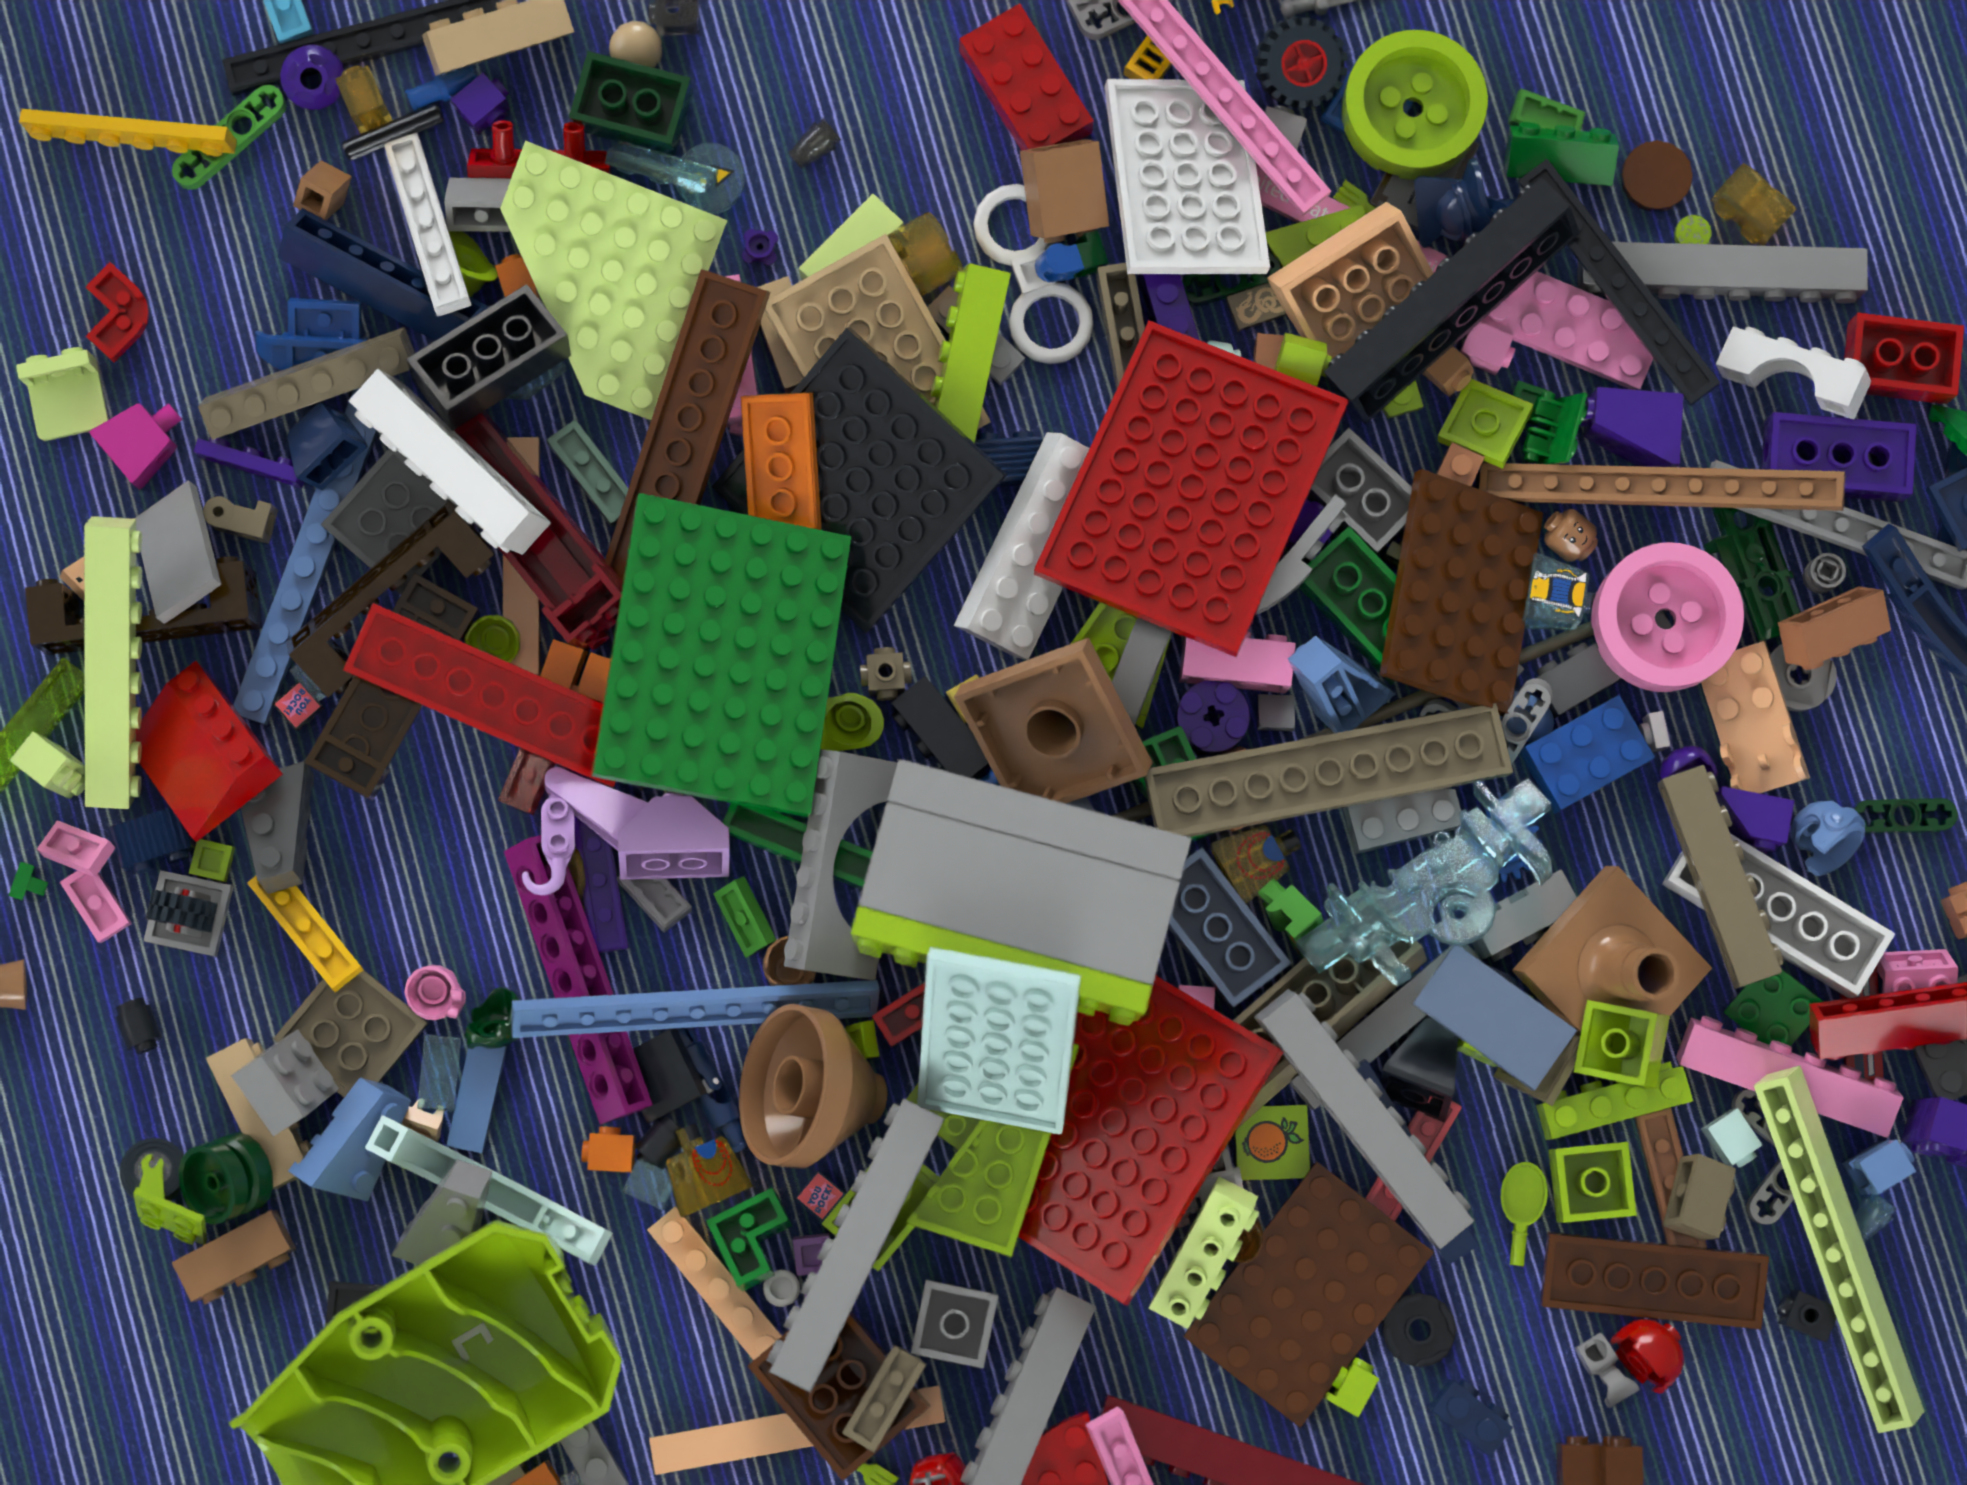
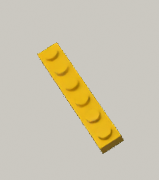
M21 109L19 123L30 136L41 141H50L51 137L64 138L66 141L75 144H84L87 140L98 141L100 144L109 147H118L120 143L132 144L134 147L142 150H152L154 147H165L176 153L198 150L210 156H221L222 153L235 154L237 143L230 130L222 126Z

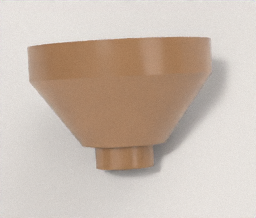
M797 1004L784 1005L772 1012L761 1024L750 1044L744 1061L739 1089V1114L744 1138L754 1156L763 1163L800 1169L809 1167L862 1129L866 1124H873L879 1120L886 1106L887 1086L884 1078L880 1074L874 1073L867 1059L835 1015L820 1008Z

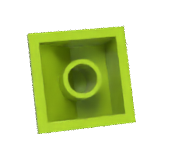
M1587 1000L1574 1072L1643 1087L1657 1088L1670 1016Z

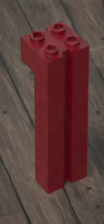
M483 411L454 431L551 522L523 555L512 550L508 553L504 552L501 548L499 550L545 607L541 611L565 641L586 651L590 648L592 650L597 649L608 640V630L616 624L623 581L486 411Z

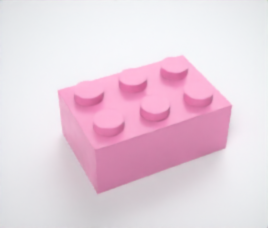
M1248 632L1236 658L1184 637L1179 683L1198 684L1203 681L1229 682L1237 689L1286 694L1292 686L1293 669L1288 658L1294 654L1296 643L1287 642V636L1267 634L1266 639L1251 638L1252 633Z

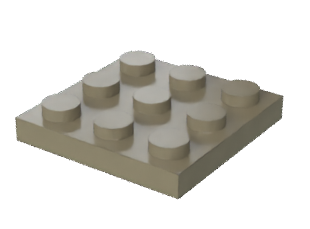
M363 970L337 992H334L327 982L322 979L273 1039L278 1042L298 1029L304 1039L310 1043L313 1052L322 1065L331 1073L334 1082L339 1088L337 1092L345 1097L360 1077L380 1083L429 1023L416 1015L408 1005Z

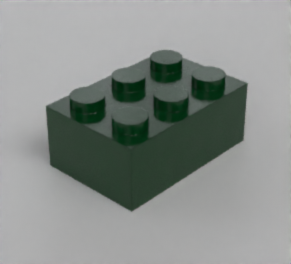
M587 51L568 118L570 122L582 123L584 125V133L675 156L693 93L691 78Z

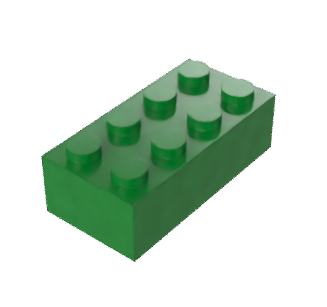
M1348 526L1315 559L1307 564L1312 568V572L1299 586V589L1380 673L1396 575ZM1384 677L1390 685L1395 682V680Z

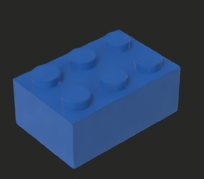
M1620 695L1532 742L1520 751L1522 759L1554 814L1655 758Z

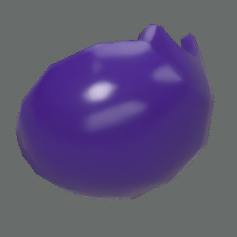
M1691 745L1673 750L1662 761L1659 774L1662 780L1704 765L1706 771H1711L1716 778L1718 771L1710 755L1703 748Z

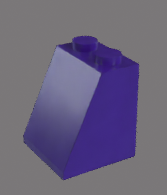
M1597 387L1585 401L1587 413L1583 422L1579 425L1584 426L1583 437L1636 466L1678 467L1680 465L1684 394Z

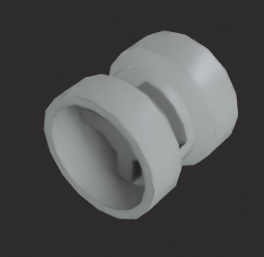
M1820 554L1805 566L1802 575L1803 582L1814 593H1827L1844 580L1846 575L1845 563L1836 554Z

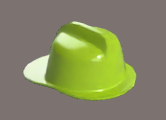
M449 231L468 295L472 297L486 282L495 281L498 278L497 271L470 236L463 231Z
M845 693L828 698L820 749L844 751L872 745L879 739L884 729V717L880 708L873 700L857 693Z

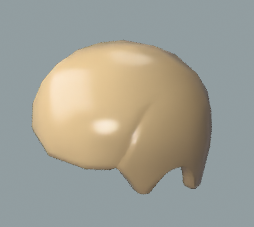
M627 22L620 25L611 36L609 43L610 55L613 58L655 68L662 57L661 37L653 27L645 22Z

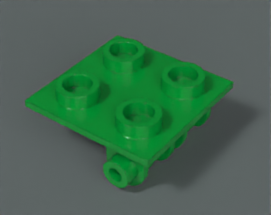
M1542 391L1541 397L1536 398L1533 415L1539 417H1531L1530 422L1544 427L1546 430L1535 427L1528 428V433L1530 434L1526 436L1522 453L1525 454V461L1537 464H1562L1570 461L1578 446V440L1576 439L1578 427L1583 422L1587 413L1585 401L1588 393L1584 392L1555 399L1556 394Z
M1781 968L1782 972L1777 975L1746 985L1723 1013L1745 1030L1756 1034L1759 1041L1770 1045L1771 1040H1775L1791 1047L1810 1025L1809 1004L1825 1001Z

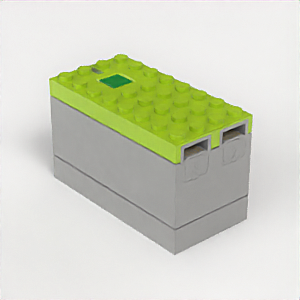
M899 759L851 930V937L854 945L858 946L859 953L875 958H881L882 952L894 955L895 963L916 968L917 962L927 964L931 947L1081 975L1077 1006L1078 1013L1094 1016L1095 1010L1108 1013V1020L1126 1026H1129L1133 1021L1138 1022L1145 1014L1191 838Z

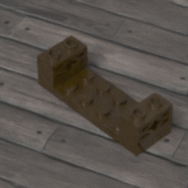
M450 500L286 641L288 655L327 697L331 696L334 692L337 695L343 693L354 676L343 671L349 656L331 637L334 636L335 639L343 636L352 627L350 621L360 612L363 615L368 614L373 603L379 604L380 600L378 597L388 588L392 592L406 581L408 577L405 573L415 565L420 568L429 562L435 555L434 548L438 546L466 578L472 573L478 576L492 563L489 558L494 554L489 544L471 524L457 514L455 511L456 507Z
M235 556L216 559L221 585L209 593L211 608H207V604H193L165 624L156 618L154 609L149 610V615L142 616L140 624H136V637H141L142 644L262 629L256 572L243 560L239 561V558ZM42 579L36 581V586L25 587L30 645L47 655L85 651L84 618L80 616L79 596L66 585L58 583L57 579Z
M416 573L411 577L392 610L399 615L463 643L471 624L480 616L478 608ZM354 676L306 758L305 763L373 801L391 771L388 768L389 764L423 705Z

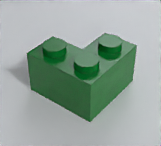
M773 1188L706 1220L731 1275L742 1292L775 1276L760 1242L793 1225L778 1194Z

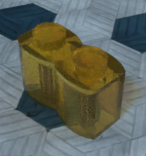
M1745 163L1740 165L1711 199L1714 203L1713 208L1720 217L1727 221L1732 219L1741 227V234L1748 241L1754 244L1758 242L1763 246L1789 220L1797 209L1789 199L1771 187L1759 173Z

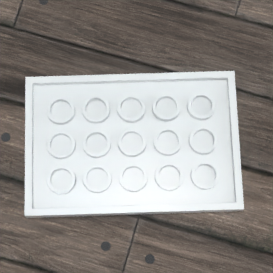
M1107 79L1104 88L1127 274H1267L1270 262L1255 160L1186 80ZM1237 80L1245 90L1244 80Z

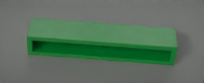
M735 803L730 804L722 822L729 828V836L801 865L803 836L807 829L806 824L772 810ZM842 839L834 861L833 879L863 890L873 852Z

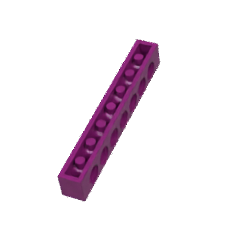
M541 835L527 838L505 850L504 854L555 998L614 995L569 867L567 866L565 880L559 890L549 895H537L527 890L523 884L522 873L528 872L530 879L536 884L542 885L550 881L551 868L542 852ZM627 1031L568 1035L600 1125L630 1116L653 1105Z

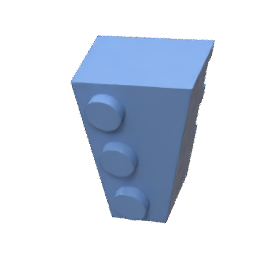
M1314 636L1306 644L1299 646L1294 654L1288 658L1315 715L1334 733L1355 729L1396 695L1370 669L1317 636Z
M360 1077L331 1114L335 1117L321 1136L318 1134L314 1136L310 1141V1144L313 1145L299 1164L294 1162L288 1172L310 1187L368 1201L386 1159L367 1150L365 1146L382 1115L402 1124L411 1100L388 1085Z

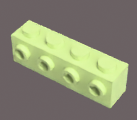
M1220 1176L1217 1177L1156 1289L1149 1309L1187 1329L1190 1327L1194 1317L1199 1320L1202 1319L1210 1303V1300L1205 1297L1210 1288L1218 1290L1226 1274V1271L1221 1268L1226 1259L1234 1261L1243 1243L1238 1239L1242 1230L1245 1229L1249 1232L1258 1217L1259 1212L1254 1209L1258 1198L1257 1195Z

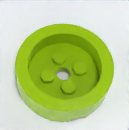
M1426 30L1396 32L1379 39L1369 46L1353 66L1341 104L1344 131L1356 153L1378 171L1380 169L1397 175L1401 179L1415 180L1418 176L1433 177L1458 164L1476 141L1487 114V86L1477 62L1465 48L1454 40L1442 34ZM1407 100L1417 102L1419 105H1422V113L1417 117H1410L1403 111V104Z

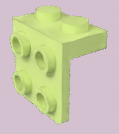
M81 347L67 348L61 351V355L49 358L47 355H35L28 357L26 363L16 365L18 378L28 386L36 432L41 440L49 441L90 432L93 428L109 420L97 359L87 349L83 350Z

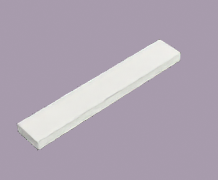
M417 132L384 143L437 317L472 306Z

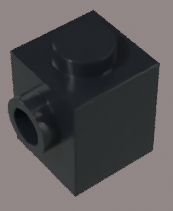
M1791 1290L1790 1295L1785 1294L1777 1310V1314L1781 1316L1778 1324L1827 1343L1837 1318L1831 1304L1799 1290Z

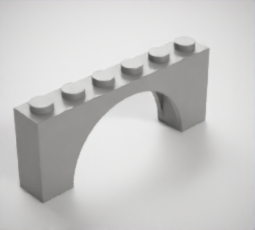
M820 749L812 809L808 817L807 829L803 836V853L801 865L797 872L795 901L790 913L789 937L784 949L785 967L875 981L879 958L859 953L858 946L854 945L851 937L852 928L843 918L836 902L833 886V869L839 844L848 827L865 810L888 800L898 763Z

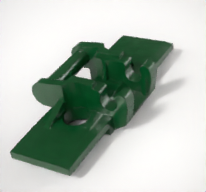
M1711 507L1721 536L1703 545L1705 552L1710 555L1719 552L1723 566L1729 571L1742 592L1759 642L1781 636L1778 622L1800 612L1789 581L1795 577L1793 571H1788L1773 529L1775 523L1736 508ZM1735 512H1742L1746 515L1747 525L1742 529L1734 522ZM1757 532L1760 533L1762 542H1763V544H1764V547H1765L1767 556H1768V558H1769V561H1770V564H1771V567H1772L1773 570H1771L1770 567H1769V564H1768V561H1767V558H1766V555H1765V550H1764V548L1762 547V544H1761V541H1760V539H1759V536H1758V533H1757ZM1758 585L1762 589L1770 587L1773 595H1763L1759 591Z

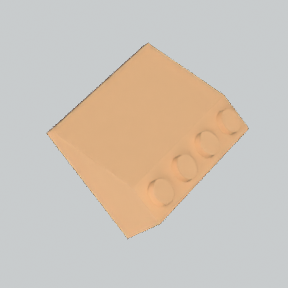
M1385 202L1267 277V280L1300 336L1327 343V355L1332 356L1333 359L1336 355L1349 350L1363 331L1372 329L1382 320L1383 314L1391 306L1399 305L1405 300L1415 284L1422 280L1426 281L1434 273L1402 211Z

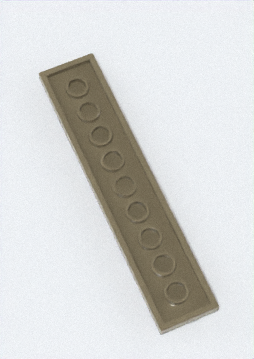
M1493 703V708L1477 706L1150 768L1147 775L1143 777L1155 828L1192 837L1510 776L1513 773L1497 704Z

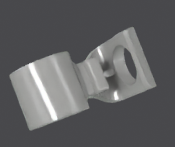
M1598 1333L1575 1347L1576 1353L1589 1375H1599L1602 1383L1606 1384L1607 1397L1604 1402L1608 1408L1613 1407L1639 1391L1637 1383L1625 1377L1615 1367L1618 1357L1602 1333Z

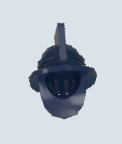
M1475 157L1468 160L1462 179L1418 176L1414 180L1419 243L1423 248H1426L1441 235L1456 242H1465L1470 235L1475 232L1480 233L1490 224L1491 218L1498 210L1508 208L1516 199H1499L1485 195L1480 166Z

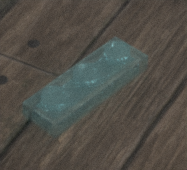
M621 140L607 150L605 164L617 167L616 169L621 173H638L648 176L655 183H672L682 186V189L689 193H705L717 181V168Z

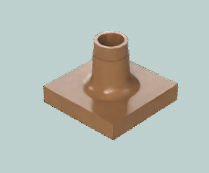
M1089 638L961 684L954 696L1001 787L1066 804L1146 776L1152 765V760Z
M1605 866L1512 971L1548 1010L1575 1028L1577 1031L1574 1035L1580 1037L1587 1000L1671 1016L1710 972L1712 967L1619 866Z

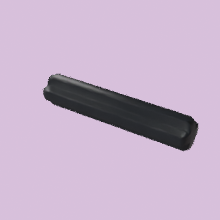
M432 103L344 140L342 147L347 158L354 160L383 148L384 143L415 132L418 133L444 121L439 106L436 103Z

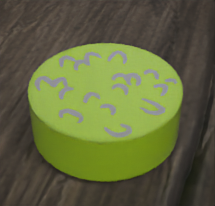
M1697 215L1684 217L1674 230L1676 244H1707L1711 238L1709 223Z

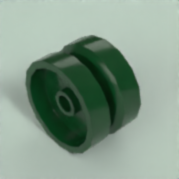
M236 1132L190 1148L181 1159L179 1185L183 1198L190 1210L203 1215L206 1223L215 1225L236 1218L241 1214L262 1208L270 1199L273 1188V1175L268 1156L260 1144L251 1136Z

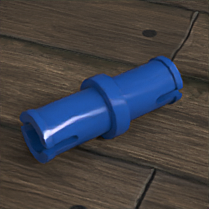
M469 65L444 76H441V74L433 76L434 80L410 90L407 89L405 93L413 111H416L442 99L444 102L451 100L450 96L459 93L477 77L472 66Z

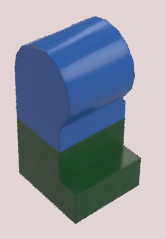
M1098 230L1085 232L1071 246L1053 244L1048 247L1035 261V271L1038 277L1045 282L1054 283L1096 274L1098 267L1106 266L1109 263Z

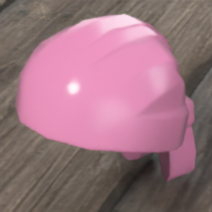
M428 965L417 969L407 979L404 991L407 1004L416 1015L424 1019L438 1020L445 1017L456 1019L466 1003V993L460 988L454 972L441 965Z

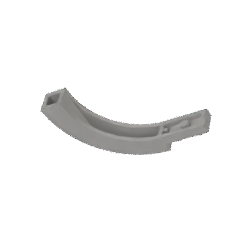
M1336 494L1292 549L1278 563L1256 615L1284 600L1311 574L1312 568L1303 560L1306 557L1311 561L1324 545L1320 539L1329 529L1334 533L1347 517L1342 512L1347 503Z

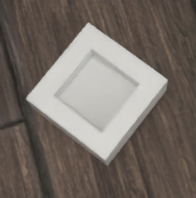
M1663 711L1649 713L1643 717V724L1639 725V730L1652 753L1663 751L1670 747Z

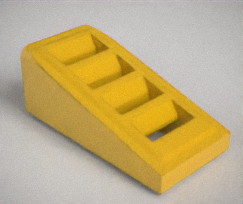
M1147 35L1124 67L1123 75L1130 79H1163L1172 63L1153 44L1154 42ZM1148 50L1162 58V63L1160 64L1147 56ZM1143 61L1156 69L1154 74L1139 65L1140 62Z

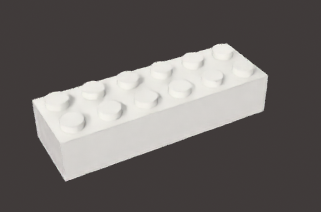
M376 369L349 400L357 409L354 415L368 428L371 429L373 427L382 435L379 439L394 452L399 451L407 459L404 463L419 476L423 474L432 481L429 486L436 494L444 500L448 498L455 505H458L455 509L458 515L469 524L474 523L479 528L484 529L480 535L494 548L499 547L506 553L512 550L523 555L551 524L543 514L454 430L451 431L447 424L402 381Z
M1046 433L954 624L955 627L1014 657L1029 659L1063 589L1060 585L1035 576L1034 568L1090 448L1062 433Z
M1730 834L1732 840H1738L1745 858L1744 861H1741L1745 875L1750 874L1755 882L1758 894L1754 896L1758 909H1764L1771 926V929L1767 931L1772 944L1776 943L1783 959L1847 998L1858 996L1895 933ZM1681 852L1662 885L1704 910L1684 854Z

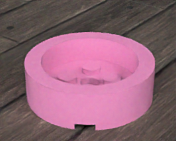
M1672 542L1657 543L1640 548L1618 563L1601 583L1595 595L1591 613V626L1599 647L1598 651L1606 664L1626 682L1654 692H1673L1686 689L1701 683L1717 672L1734 653L1740 641L1744 624L1741 594L1729 571L1707 552L1687 544ZM1658 611H1670L1674 619V626L1672 628L1662 629L1656 624L1655 616Z

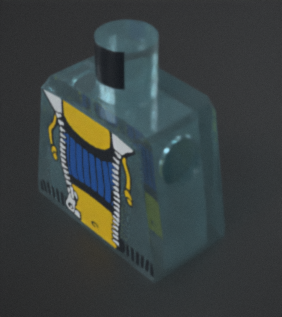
M1535 553L1529 578L1525 611L1522 617V621L1525 622V628L1575 630L1582 621L1583 613H1592L1596 594L1587 592L1589 573Z

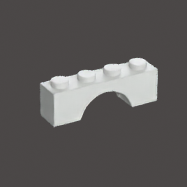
M1732 327L1716 362L1722 378L1753 388L1767 377L1776 373L1796 372L1803 374L1814 382L1815 397L1822 410L1855 419L1871 384V379L1865 366L1855 359L1845 358L1842 361L1831 357L1828 352L1819 348L1807 350L1798 347L1797 343L1784 337H1779L1778 340L1765 337L1763 332L1752 327H1746L1745 330Z

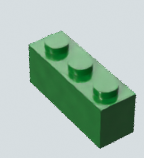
M1521 122L1519 126L1510 125L1504 161L1507 177L1522 178L1548 159L1565 182L1613 186L1619 144L1616 134H1611V131L1603 128H1592L1590 132L1576 131L1574 127L1568 125H1557L1554 129L1540 128L1539 124L1533 122Z

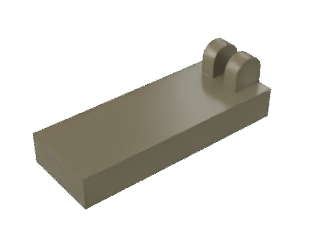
M894 1345L842 1433L870 1451L876 1452L927 1364L903 1348L901 1349Z

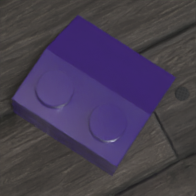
M1724 786L1718 788L1719 791L1715 795L1719 806L1726 807L1732 825L1728 827L1730 834L1763 854H1767V851H1775V848L1787 844L1794 800Z

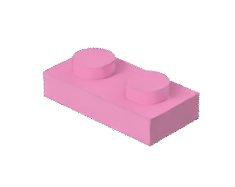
M57 820L37 850L45 858L96 877L116 847L105 838Z
M77 870L60 881V884L98 943H103L132 924L100 873L93 877Z

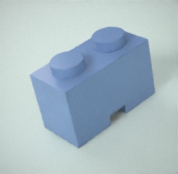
M1897 1139L1877 1141L1842 1163L1861 1195H1868L1870 1193L1880 1194L1916 1172L1911 1164L1915 1161L1911 1151L1903 1142L1899 1144Z

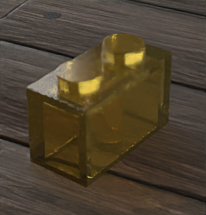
M368 65L364 67H350L342 72V76L335 78L350 116L360 134L393 120L380 87Z

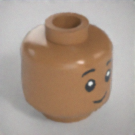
M1568 509L1562 513L1556 511L1544 524V528L1547 530L1544 543L1567 562L1577 559L1583 561L1597 546L1596 526L1575 509Z

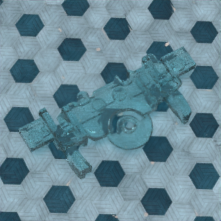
M1528 778L1499 799L1480 780L1473 783L1474 796L1491 814L1489 819L1478 807H1475L1470 812H1467L1465 809L1460 812L1461 826L1456 828L1455 837L1451 839L1450 834L1445 831L1435 833L1433 836L1434 849L1425 850L1398 870H1387L1388 878L1392 881V884L1388 887H1379L1375 881H1371L1369 888L1364 881H1361L1358 884L1359 890L1347 898L1334 883L1327 885L1329 898L1324 902V907L1331 917L1296 941L1297 948L1319 973L1350 953L1358 964L1370 958L1375 967L1396 986L1410 980V968L1395 957L1389 946L1400 940L1413 943L1429 933L1435 939L1449 945H1466L1481 939L1491 929L1496 914L1494 899L1489 890L1499 882L1498 871L1516 855L1531 869L1540 886L1552 877L1551 858L1548 852L1527 828V826L1551 810V802ZM1464 894L1471 895V896H1473L1474 898L1472 899V898H1470L1469 896L1464 895ZM1448 896L1440 906L1442 921L1436 924L1433 918L1434 909L1443 898ZM1455 910H1463L1466 913L1461 919H1456L1452 916Z

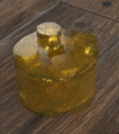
M926 212L887 235L921 297L954 279L958 270L963 271L956 251H952L947 242L949 240L948 236L931 212Z

